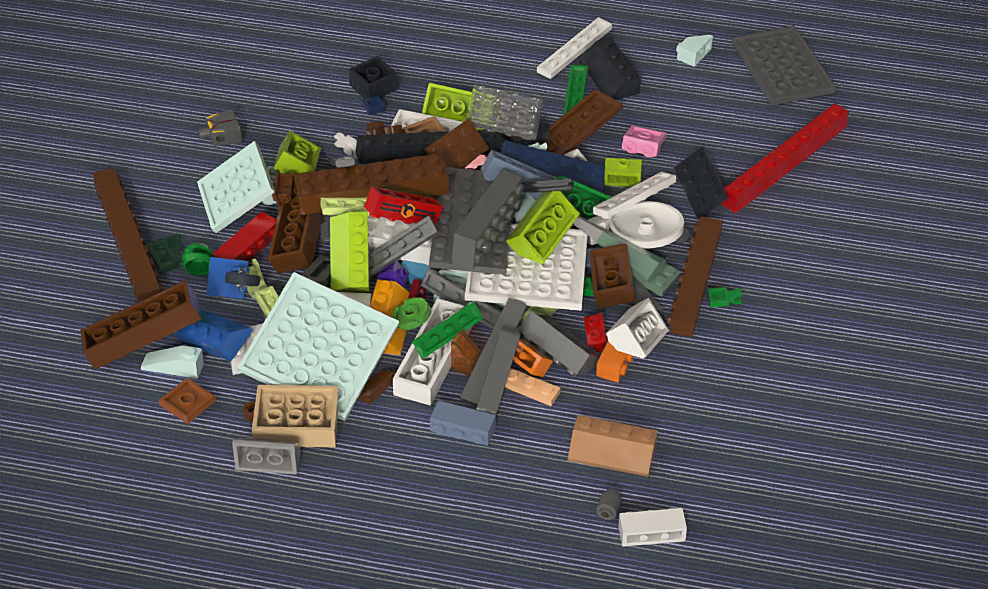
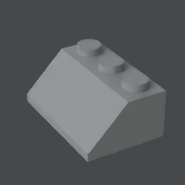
M236 438L233 440L235 470L297 474L301 456L299 442Z

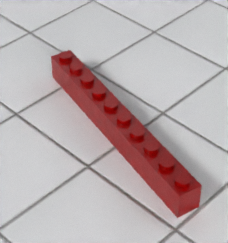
M833 104L726 186L725 191L729 198L722 202V206L734 213L740 211L847 127L849 111L837 104Z

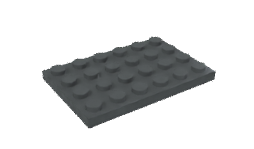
M795 26L732 38L734 48L771 106L835 93V85Z

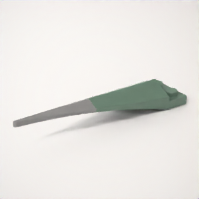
M580 216L573 223L603 248L627 243L633 276L645 288L662 297L680 278L681 271L666 264L665 259Z

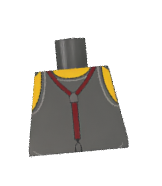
M232 109L208 116L206 118L207 127L198 129L199 138L210 137L214 146L242 143L241 129Z

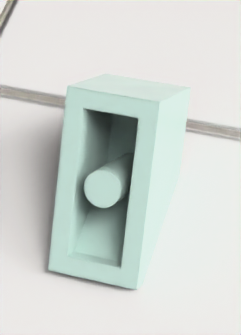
M713 36L687 37L677 46V60L695 67L712 49Z

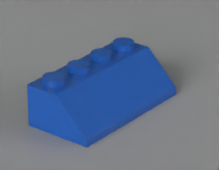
M200 310V320L172 333L183 344L201 348L204 352L231 362L253 329L213 313Z

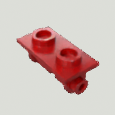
M603 313L584 317L588 347L593 346L596 352H602L605 348L604 343L607 342Z

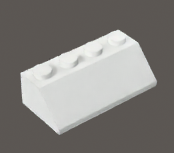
M647 298L630 307L606 334L608 341L617 351L645 358L669 329L650 299Z

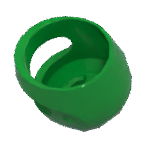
M201 242L187 245L182 252V263L185 270L194 276L208 274L210 257H213L212 251Z

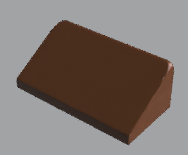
M378 371L367 381L358 399L370 405L393 384L394 372Z

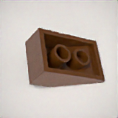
M627 243L591 250L590 261L593 292L598 308L636 301Z

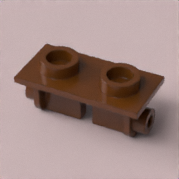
M278 169L276 178H274L275 192L272 194V198L280 208L281 203H288L291 200V187H293L294 176L290 172L281 174Z

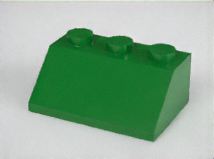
M556 176L557 180L568 179L566 177ZM573 181L574 187L572 190L561 191L579 212V216L586 220L598 216L593 214V207L612 198Z

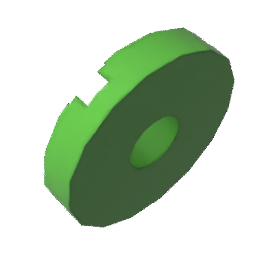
M423 298L407 299L401 307L400 305L396 307L393 312V318L399 321L398 328L402 330L415 329L428 320L431 315V308Z

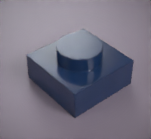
M379 95L362 100L368 115L385 111V105Z

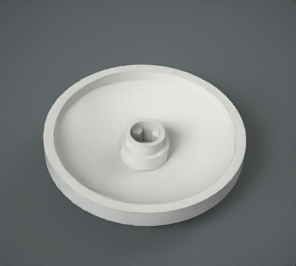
M641 201L634 206L624 209L623 212L613 215L609 226L610 232L641 248H656L668 245L682 235L684 231V218L676 208L670 205L653 201Z

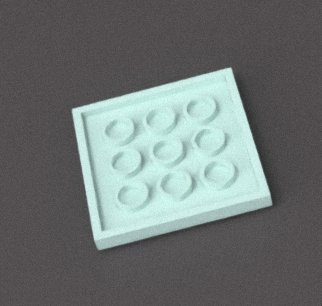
M255 141L197 182L211 228L215 233L225 228L275 192L260 147Z

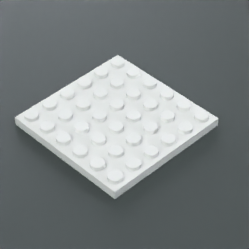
M510 224V235L518 224ZM569 229L544 264H539L517 255L508 245L506 275L468 271L465 300L506 304L508 298H511L527 306L582 310L587 234L582 230Z

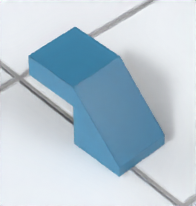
M397 260L407 270V280L410 284L416 279H421L422 282L427 270L430 269L428 265L423 263Z

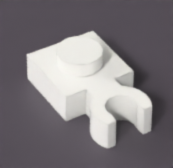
M340 132L334 135V138L338 140L334 145L344 148V153L357 159L355 154L357 140L348 135L345 137Z

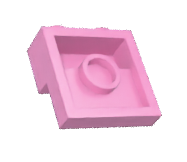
M632 125L623 137L622 149L627 150L629 153H642L646 157H656L660 152L661 144L665 140L666 132Z

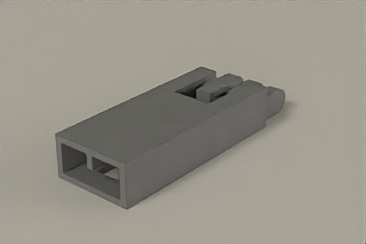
M319 255L301 276L327 287L331 283V263L327 266L322 265L325 260L330 261V257Z

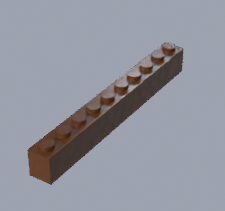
M114 168L93 172L96 192L136 300L140 302L163 291L162 283L157 282L159 281L158 273L156 270H153L152 258H148L149 250L147 245H143L145 244L142 233H139L138 221H134V211L129 209L131 204L129 198H125L126 191L125 187L121 186L120 174L116 175Z

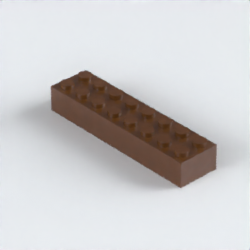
M442 153L294 174L296 196L301 215L322 212L321 198H367L372 186L425 197L449 194V176Z

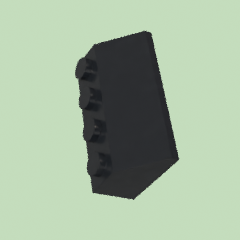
M612 38L596 41L580 58L579 62L581 65L588 66L589 76L605 95L614 100H619L640 94L641 77Z

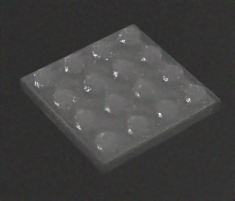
M474 85L466 120L470 119L475 128L487 129L490 132H501L508 136H519L526 140H536L543 100Z

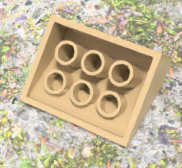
M258 385L252 425L253 439L299 442L300 447H336L339 386Z

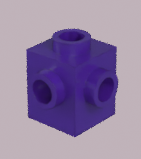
M395 261L379 271L377 277L379 280L395 281L405 288L408 272L398 261Z

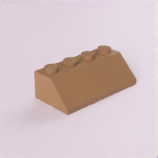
M578 415L573 428L568 461L648 477L656 450L658 430Z

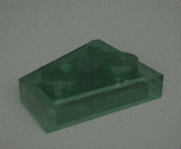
M181 234L146 244L150 256L161 273L179 268Z

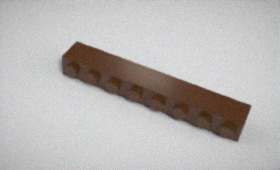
M701 217L699 224H695V236L691 237L690 242L692 249L688 248L686 256L688 261H684L683 272L685 273L681 274L679 279L681 287L676 289L675 298L677 300H673L671 308L673 314L669 313L667 324L671 325L670 333L693 337L721 237L723 220Z

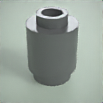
M608 489L602 494L596 508L597 514L602 519L612 520L616 517L622 503L621 494L615 489Z

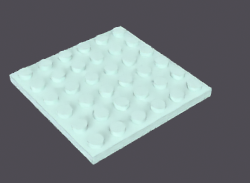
M294 272L237 369L239 372L267 385L339 386L337 418L345 421L395 333L399 321Z

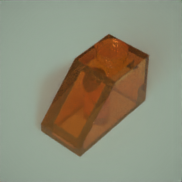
M460 330L451 342V370L470 377L482 352L463 330Z

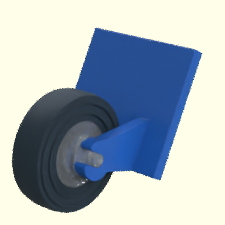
M210 257L206 295L244 299L248 286H259L260 276L249 274V261Z

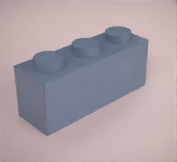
M439 400L430 417V431L486 446L489 445L496 429V415Z

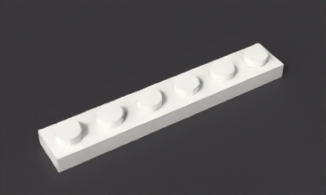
M598 17L537 67V72L549 79L553 78L612 29V24Z
M660 172L593 207V214L609 219L613 215L623 212L624 209L634 206L639 201L657 194L658 191L668 188L676 182V175Z

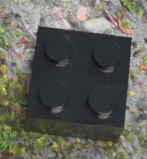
M376 56L349 69V85L364 99L378 95L381 98L398 90L397 73Z

